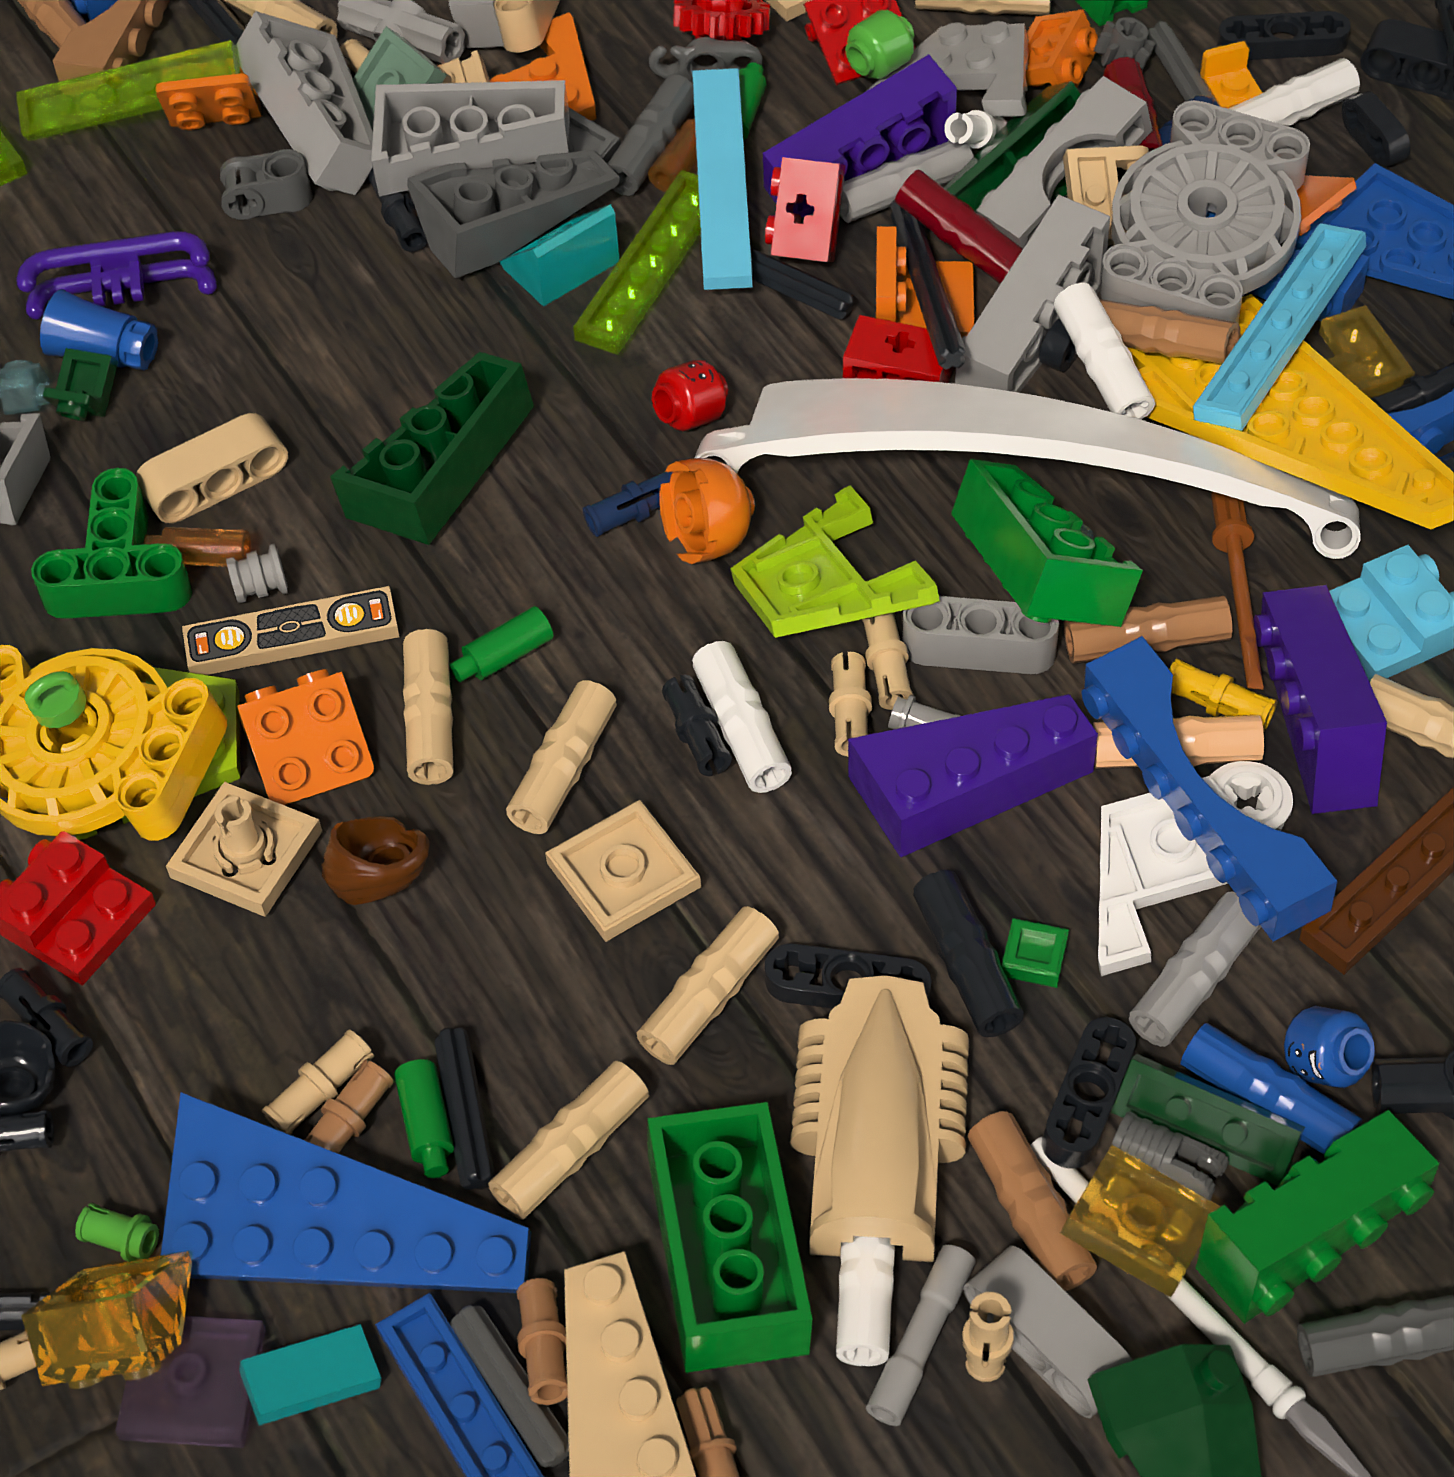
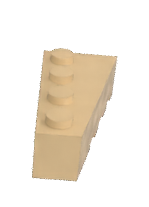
M625 1251L565 1269L570 1477H696Z

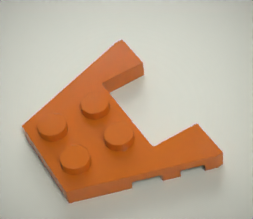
M570 12L551 20L544 40L540 44L548 57L535 59L526 66L506 74L496 75L489 80L490 82L565 80L568 107L590 121L597 119L592 90L573 16Z

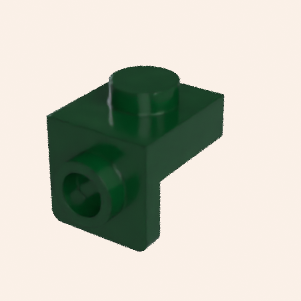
M65 348L56 389L44 387L42 398L57 408L56 414L68 419L85 421L87 415L105 418L118 361L110 355Z

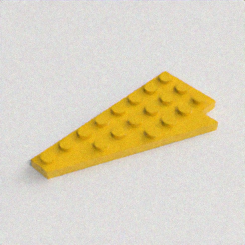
M1252 294L1242 297L1238 323L1241 336L1263 306ZM1304 340L1242 431L1194 420L1193 405L1222 364L1185 357H1167L1160 353H1144L1135 348L1127 347L1132 354L1134 364L1155 400V406L1151 413L1146 416L1147 418L1228 448L1253 460L1430 530L1454 521V472Z

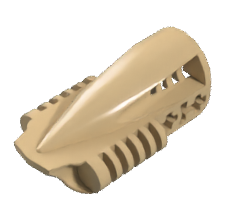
M892 976L849 979L841 1003L830 1011L829 1019L806 1021L800 1026L798 1033L799 1052L796 1060L798 1070L795 1075L796 1090L793 1100L795 1109L792 1114V1125L794 1128L791 1132L790 1143L798 1152L815 1156L810 1255L841 1257V1243H853L855 1236L889 1238L890 1245L903 1246V1260L933 1262L938 1163L957 1161L965 1154L966 1142L964 1136L966 1134L965 1116L967 1114L965 1098L968 1089L966 1078L968 1076L969 1037L962 1029L949 1025H940L938 1015L929 1007L923 982Z

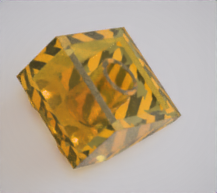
M189 1251L82 1269L24 1312L21 1317L42 1386L68 1382L70 1389H80L94 1385L110 1375L123 1373L125 1380H137L160 1370V1362L181 1345L192 1266Z

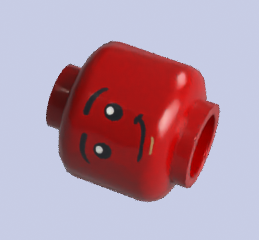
M692 360L670 367L659 374L652 391L653 408L656 415L664 423H667L675 430L688 431L712 423L722 416L726 407L728 385L723 375L717 372L708 362Z

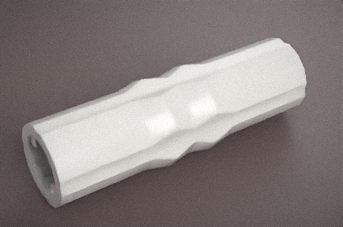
M1342 58L1305 75L1292 77L1284 84L1274 85L1264 93L1228 109L1290 127L1299 120L1308 119L1318 111L1356 95L1359 92L1360 80L1354 65L1349 60Z
M1082 282L1067 287L1055 298L1054 308L1075 345L1077 355L1084 362L1088 375L1095 382L1110 412L1142 420L1153 410L1155 400L1134 364L1131 352L1124 345L1121 334L1112 324L1092 286Z
M716 641L705 645L694 655L692 666L718 719L724 740L731 747L745 780L752 791L763 793L775 790L789 780L792 774V767L772 728L768 712L762 707L759 693L752 686L731 643Z
M855 1236L853 1243H841L836 1356L847 1364L876 1366L885 1363L889 1359L891 1300L895 1262V1245H890L889 1238Z

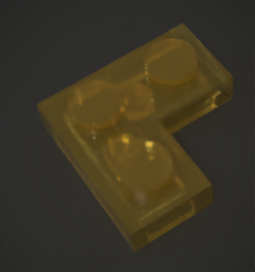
M1366 305L1322 319L1319 334L1335 355L1326 360L1369 398L1379 396L1402 386L1406 378L1415 374L1414 370Z

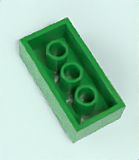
M768 1102L647 1118L648 1160L685 1373L809 1355L813 1319Z

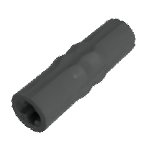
M673 74L664 80L607 163L620 177L619 185L612 188L615 192L626 196L634 195L658 159L665 153L668 144L676 137L678 129L694 107L693 83L687 78Z
M1454 1294L1426 1300H1404L1392 1306L1375 1305L1358 1313L1298 1324V1346L1307 1374L1310 1377L1372 1365L1390 1366L1404 1359L1421 1360L1435 1353L1454 1350Z

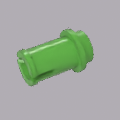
M89 1203L88 1207L83 1208L75 1229L76 1237L79 1241L91 1242L118 1251L122 1259L128 1262L148 1259L155 1250L159 1238L158 1226L151 1223L149 1216L139 1213L134 1217H130L102 1208L95 1203Z

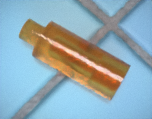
M689 119L683 124L648 171L651 183L663 192H675L697 163L695 119Z
M165 527L162 535H146L144 539V544L161 543L176 547L181 552L185 565L227 567L226 558L234 557L239 561L247 559L246 553L251 552V539L248 530Z

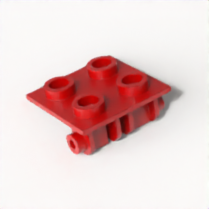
M812 0L804 3L811 22L805 25L809 41L817 40L819 42L836 85L865 77L852 68L846 56L845 49L848 44L847 38L850 29L878 10H889L898 16H902L896 0Z

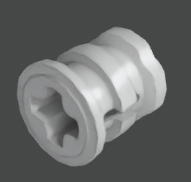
M275 543L269 545L267 554L258 556L257 551L246 553L247 559L237 561L234 557L226 558L238 604L246 602L249 595L257 594L258 598L269 596L268 591L276 588L283 595L288 594L286 577Z

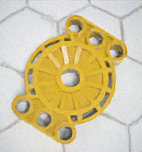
M0 645V797L8 798L7 803L0 798V814L17 828L45 836H57L62 831L70 835L88 833L114 823L126 815L142 838L149 841L167 838L182 823L223 739L227 728L226 716L203 681L196 678H185L167 687L155 668L138 656L117 649L90 648L68 652L42 662L31 669L17 648L11 645ZM53 672H68L85 691L87 699L85 709L79 718L64 727L48 728L42 726L29 710L24 699L25 693L32 683Z

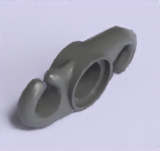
M709 37L697 38L691 41L687 47L679 45L671 47L670 53L678 59L676 63L671 65H665L660 62V59L667 53L665 46L659 45L653 49L649 56V66L653 73L663 79H667L668 76L675 74L693 81L692 71L732 68H739L740 70V67L734 64L733 60L741 56L749 57L751 62L762 65V55L754 45L746 41L716 40ZM700 55H711L718 61L711 66H700L693 60Z

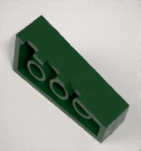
M483 352L477 353L433 390L435 398L431 402L417 409L412 407L400 417L399 420L402 425L384 441L375 438L362 449L364 458L352 468L348 469L343 465L333 473L330 478L345 517L430 545L534 407L522 364Z

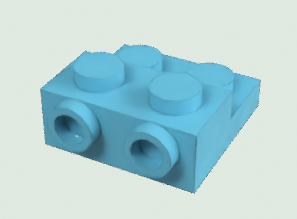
M1409 545L1364 563L1360 578L1329 591L1369 681H1371L1375 674L1389 678L1454 648V591L1448 593L1438 581L1439 572L1434 560L1427 554L1417 556Z

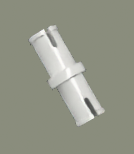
M982 110L970 111L966 114L954 113L946 120L945 134L953 143H968L971 148H983L994 139L995 135L1007 124V121L1001 116H991Z

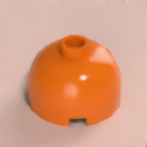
M693 458L676 461L668 465L665 472H672L669 483L660 485V514L668 541L671 542L678 537L687 551L678 553V557L689 564H696L719 558L735 550L745 538L750 526L751 516L754 513L755 503L751 490L745 486L743 480L729 465L710 458Z

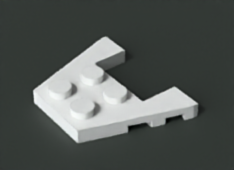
M1210 776L1202 778L1219 797L1239 810ZM1151 793L1101 806L1098 964L1101 976L1151 962V951L1136 909L1228 884L1227 882L1221 883L1214 877L1207 864L1206 854L1195 840L1189 841L1182 835L1175 822L1174 812L1164 799L1158 800Z

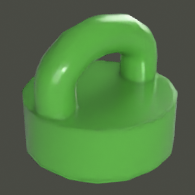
M64 671L53 672L39 678L30 685L24 696L25 702L36 720L42 726L48 728H61L71 724L84 711L87 701L85 691L70 673Z

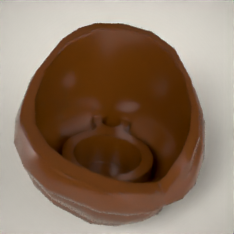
M377 816L337 823L331 830L326 852L324 853V862L321 865L322 877L338 898L343 899L347 904L358 905L383 899L404 890L419 876L428 857L429 839L421 830H407L400 821L393 817Z

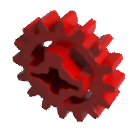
M674 0L673 26L680 27L679 30L682 32L692 31V35H695L696 39L709 37L716 40L741 41V37L750 38L751 34L762 35L763 30H769L770 4L763 2V0Z

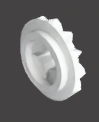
M1237 761L1221 766L1210 775L1235 806L1237 805L1238 797L1247 800L1252 796L1256 797L1260 793L1256 810L1250 806L1244 807L1242 810L1239 809L1244 815L1278 831H1281L1285 821L1291 816L1293 806L1291 788L1282 775L1269 766L1252 761Z

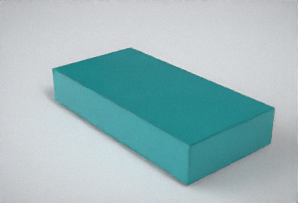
M361 1324L240 1360L239 1372L259 1426L380 1388L381 1376Z

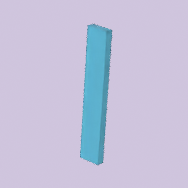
M739 68L694 70L692 72L704 290L752 288Z
M1319 223L1193 405L1194 420L1239 431L1244 429L1365 249L1366 232Z

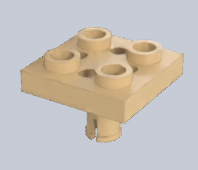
M224 782L167 863L166 868L171 879L266 917L322 833L319 819ZM272 859L276 860L271 865L263 864L264 860H266L267 862H270ZM233 869L238 870L236 875L226 877L227 873H233Z

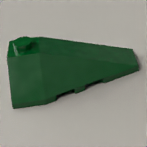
M1069 81L1048 86L1027 104L1025 116H1014L995 135L994 139L984 146L944 188L958 199L967 203L977 213V209L980 207L984 197L990 191L997 189L1012 173L1016 163L1022 157L1028 156L1044 139L1048 129L1053 124L1060 122L1075 106L1081 94L1073 82ZM1065 176L1055 187L1050 203L1058 195H1067Z
M1180 1344L1094 1373L1087 1379L1109 1444L1119 1459L1128 1455L1141 1477H1261L1253 1407L1231 1345Z

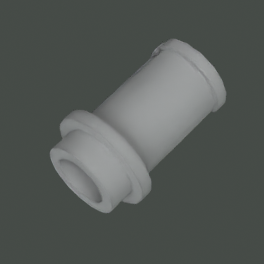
M910 695L908 699L897 697L891 712L888 728L899 729L959 717L961 715H954L915 702L916 696Z

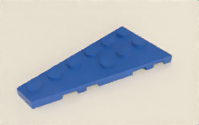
M1376 163L1355 181L1357 188L1342 199L1343 202L1337 209L1324 213L1310 224L1311 228L1308 232L1297 238L1294 250H1301L1319 223L1366 232V247L1361 253L1370 257L1366 276L1454 299V205Z
M180 1092L159 1268L192 1263L190 1278L504 1293H517L518 1287L528 1281L531 1231L529 1228Z

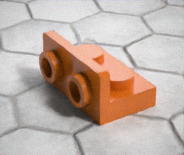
M1084 10L1037 16L1027 32L1028 70H1026L1025 75L1027 86L1040 87L1047 83L1056 85L1072 81L1077 88L1096 54L1094 47L1098 36L1095 29L1090 26Z

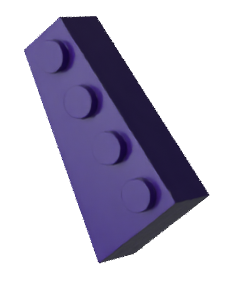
M929 54L763 152L765 190L771 196L774 167H781L782 157L846 165L844 181L875 170L886 162L897 161L907 154L919 153L950 141L945 134V123L952 114L956 113L957 87ZM804 195L802 203H794L793 213L801 215V218L814 213V206L806 202L807 195ZM771 196L777 204V196Z
M1327 585L1263 592L1261 614L1254 616L1257 646L1264 647L1269 676L1275 685L1311 813L1317 814L1377 806L1387 721Z
M1068 694L848 739V777L901 858L1094 771L1098 733L1071 695Z

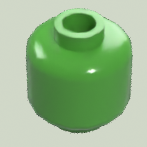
M878 10L850 29L847 38L848 44L845 49L847 59L852 68L860 75H867L873 79H883L911 60L914 52V30L906 18L898 16L889 10Z

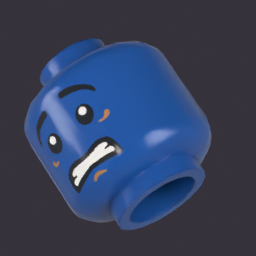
M1319 1006L1304 1009L1292 1019L1284 1040L1285 1059L1291 1072L1307 1082L1345 1088L1356 1084L1366 1074L1374 1060L1375 1047L1372 1033L1366 1021L1353 1012Z

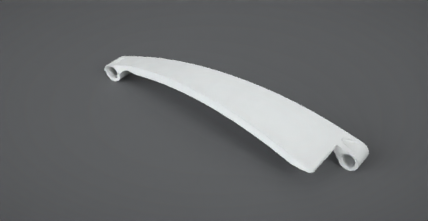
M863 378L799 380L769 384L762 390L750 425L715 430L707 434L701 441L694 457H720L736 473L749 459L763 454L801 456L873 450H948L1065 460L1155 476L1217 492L1260 506L1287 508L1305 520L1311 530L1316 550L1328 558L1339 559L1349 556L1358 548L1360 543L1359 509L1356 503L1347 496L1289 475L1228 448L1150 422L1071 402L977 386L918 380ZM1335 521L1348 525L1340 531H1331L1324 527L1326 524Z

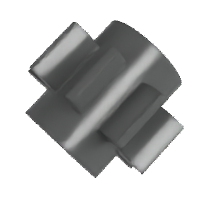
M1124 17L1118 19L1116 24L1110 21L1106 22L1096 42L1094 51L1102 53L1101 63L1104 68L1117 58L1130 57L1139 62L1143 71L1155 42L1147 40L1148 29L1142 22L1134 18Z

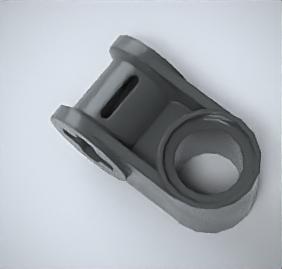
M281 149L273 153L234 157L224 162L220 169L221 182L226 187L221 196L222 209L231 218L248 220L269 214L297 212L307 207L313 199V191L303 157L295 150ZM237 170H240L241 182L236 177ZM243 194L247 199V206H243Z

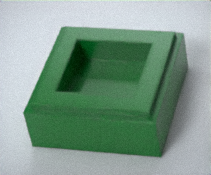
M1013 918L1001 966L1006 977L1057 988L1068 942L1069 929Z

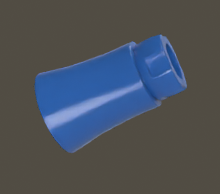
M60 289L53 294L46 306L40 329V345L42 352L46 356L64 357L65 348L110 355L118 361L117 367L119 368L127 366L137 370H146L156 354L158 345L157 327L149 322L137 320L133 315L105 308Z

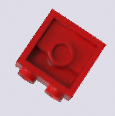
M62 831L53 841L43 839L33 847L28 857V867L15 881L5 879L0 882V935L83 986L155 907L156 902L152 892L111 869L105 855L67 832Z

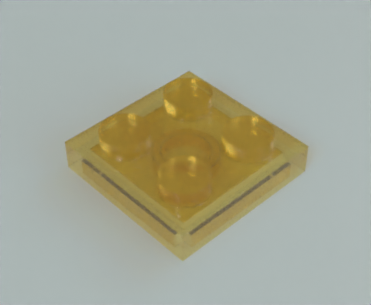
M1111 1145L1069 1215L1060 1234L1172 1298L1202 1242L1208 1214L1220 1208V1206Z

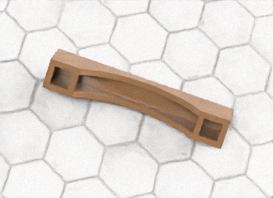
M118 0L108 10L90 22L71 30L53 59L62 94L64 96L113 103L122 86L128 83L130 71L138 57L144 54L147 41L154 28L160 25L163 12L170 0Z

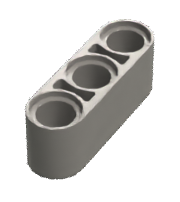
M939 596V602L903 611L902 642L907 646L909 660L916 664L1040 674L1047 671L1056 659L1059 621L1052 619L1049 623H1041L1031 620L1023 615L1016 602Z
M1009 1246L963 1287L965 1296L970 1304L977 1295L984 1292H995L1008 1300L1011 1306L1009 1323L1013 1328L1014 1336L1012 1349L1071 1408L1085 1418H1091L1098 1412L1087 1379L1094 1373L1133 1361L1124 1348L1031 1257L1016 1246ZM989 1313L987 1315V1323H993V1314Z

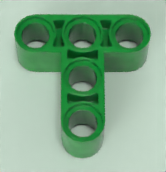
M112 468L100 473L95 478L91 490L85 548L48 551L34 561L31 568L32 578L43 607L49 615L55 618L66 619L165 613L184 607L191 599L192 587L181 552L170 544H146L148 512L138 479L132 471L126 468Z

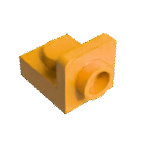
M1244 41L1209 49L1203 53L1200 75L1220 107L1228 109L1262 94L1261 89L1247 69L1249 47Z

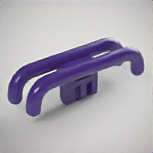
M166 232L44 250L27 258L20 266L16 278L17 287L21 291L31 292L26 302V313L30 318L36 320L43 317L47 302L60 289L72 294L92 291L94 304L106 306L105 292L112 291L115 305L125 303V289H130L134 302L144 301L143 284L192 278L197 281L200 292L207 295L212 294L217 287L215 275L212 269L207 266L210 254L206 243L197 235L188 232ZM171 251H185L190 254V259H177L142 265L139 256ZM90 263L91 272L54 277L36 286L38 275L45 270Z

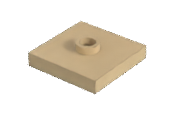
M641 800L545 852L547 864L605 942L701 888L699 874Z

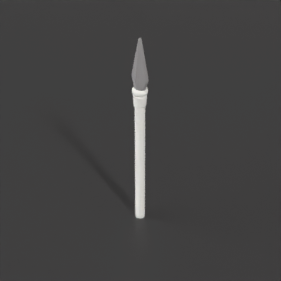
M1039 1137L1030 1145L1040 1164L1050 1174L1051 1179L1214 1345H1231L1240 1371L1250 1380L1251 1386L1267 1405H1273L1272 1411L1277 1418H1287L1304 1440L1350 1477H1371L1326 1418L1305 1401L1306 1394L1301 1387L1292 1386L1293 1382L1274 1365H1269L1076 1169L1063 1168L1051 1162L1043 1152L1042 1137Z

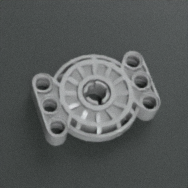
M1192 100L1180 104L1174 110L1170 143L1143 155L1128 168L1117 185L1112 201L1111 213L1112 239L1115 245L1109 248L1103 256L1100 287L1102 299L1138 306H1157L1164 310H1180L1191 315L1239 323L1242 296L1267 284L1283 270L1294 253L1301 223L1300 198L1296 190L1304 183L1310 149L1308 137L1302 131L1203 101ZM1208 211L1216 213L1215 217L1206 218Z

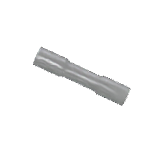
M954 1245L942 1246L921 1290L920 1302L895 1354L887 1361L866 1405L867 1412L885 1424L892 1426L901 1424L923 1377V1367L948 1314L954 1310L962 1294L963 1287L970 1277L976 1260L966 1250Z

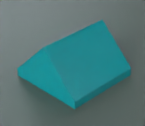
M610 204L577 216L499 262L503 269L544 307L620 262L615 212Z

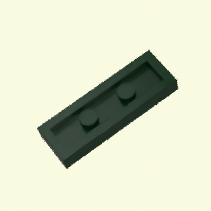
M1138 1054L1131 1059L1111 1113L1122 1118L1130 1111L1137 1114L1139 1118H1146L1155 1125H1162L1171 1132H1178L1214 1148L1229 1157V1165L1276 1186H1279L1286 1176L1305 1129L1300 1124Z

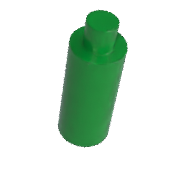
M755 62L747 64L746 68L739 70L743 141L749 135L767 85L763 75V67Z
M533 606L463 646V657L449 665L451 672L458 682H462L473 675L479 680H483L554 638L552 628L543 612L538 607Z
M419 1059L409 1061L395 1070L394 1077L410 1154L413 1161L423 1164L426 1177L438 1178L448 1173L449 1169L446 1158L454 1151L436 1064L430 1060Z

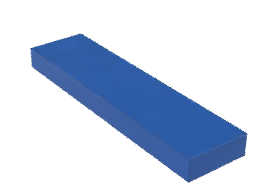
M430 1293L376 1324L379 1335L465 1477H543Z

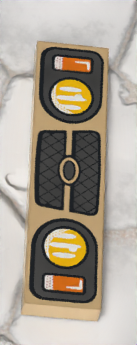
M389 586L182 626L189 673L202 675L399 637Z

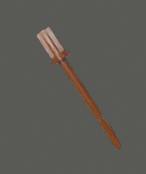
M1211 491L1216 526L1212 533V542L1215 548L1228 554L1246 685L1248 689L1263 690L1262 672L1243 550L1252 544L1254 531L1246 521L1243 500Z

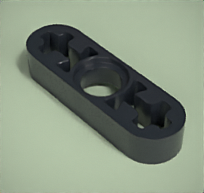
M1335 11L1232 16L1223 20L1219 26L1217 47L1244 41L1249 47L1248 60L1332 56L1342 53L1347 48L1351 23L1345 15ZM1279 32L1293 35L1294 38L1281 39L1272 34Z
M790 943L774 948L765 960L766 988L774 998L786 1003L833 1009L841 1003L845 991L837 989L831 980L837 973L845 970L855 971L862 978L892 976L923 982L928 1004L931 999L930 973L923 964L912 959ZM788 966H796L799 973L795 974L794 980H784L783 974L786 973ZM816 968L822 969V986L814 985Z
M1109 1017L1097 1018L1085 1027L1047 1119L1041 1141L1042 1149L1047 1158L1060 1167L1075 1169L1087 1165L1093 1159L1136 1046V1038L1133 1031L1127 1024L1118 1019ZM1103 1042L1114 1045L1106 1066L1096 1062ZM1081 1082L1093 1083L1102 1089L1105 1098L1095 1102L1086 1101L1075 1093L1073 1086ZM1072 1118L1083 1122L1079 1136L1074 1144L1063 1140V1137L1068 1132Z

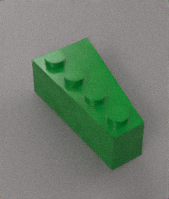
M970 459L951 515L965 532V536L981 554L984 562L990 566L1001 581L1003 588L1015 600L1023 615L1041 623H1049L1052 619L1121 627L1143 570L1132 561L1118 563L1112 558L1115 547L1103 537H1095L1093 541L1082 533L1080 529L1083 520L1072 511L1052 505L1055 497L1018 466Z
M1389 1110L1334 1141L1325 1152V1161L1319 1163L1309 1155L1292 1165L1289 1173L1283 1178L1277 1189L1273 1190L1265 1181L1247 1191L1244 1196L1246 1202L1236 1213L1232 1214L1223 1205L1208 1214L1195 1269L1244 1324L1261 1312L1266 1317L1277 1313L1292 1299L1295 1293L1294 1288L1308 1278L1314 1283L1324 1279L1339 1265L1342 1260L1341 1254L1355 1244L1361 1249L1368 1247L1385 1232L1388 1227V1220L1401 1211L1406 1215L1415 1213L1433 1196L1434 1190L1431 1188L1440 1163Z

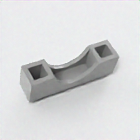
M1102 76L1091 89L1084 91L1079 96L1075 106L1060 122L1053 124L1048 129L1044 139L1028 156L1022 157L1016 163L1012 173L1003 183L984 197L980 207L977 209V213L988 219L995 228L1024 249L1051 207L1050 201L1055 187L1065 176L1063 156L1066 150L1138 146L1152 131L1147 102Z

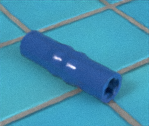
M1208 1023L1203 1024L1197 1031L1182 1056L1181 1066L1219 1090L1304 1126L1305 1129L1300 1140L1325 1155V1152L1334 1141L1361 1126L1362 1118L1310 1087L1298 1075L1283 1070L1274 1060L1255 1053Z

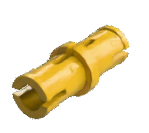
M1177 658L1170 666L1169 670L1173 674L1171 693L1206 707V713L1218 717L1219 714L1225 716L1260 715L1263 732L1267 729L1276 710L1277 700L1257 694L1235 684L1234 678L1224 673L1218 677L1195 668Z

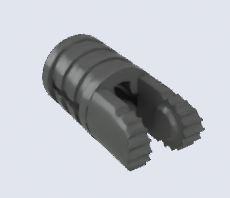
M1128 1111L1115 1134L1107 1161L1115 1165H1122L1124 1169L1131 1172L1140 1173V1176L1147 1179L1151 1178L1156 1183L1189 1196L1192 1199L1208 1203L1216 1190L1214 1188L1215 1184L1212 1182L1213 1179L1210 1178L1212 1176L1216 1178L1218 1175L1222 1176L1229 1164V1157L1214 1148L1178 1132H1171L1162 1125H1155L1152 1121L1146 1118H1139L1137 1114Z

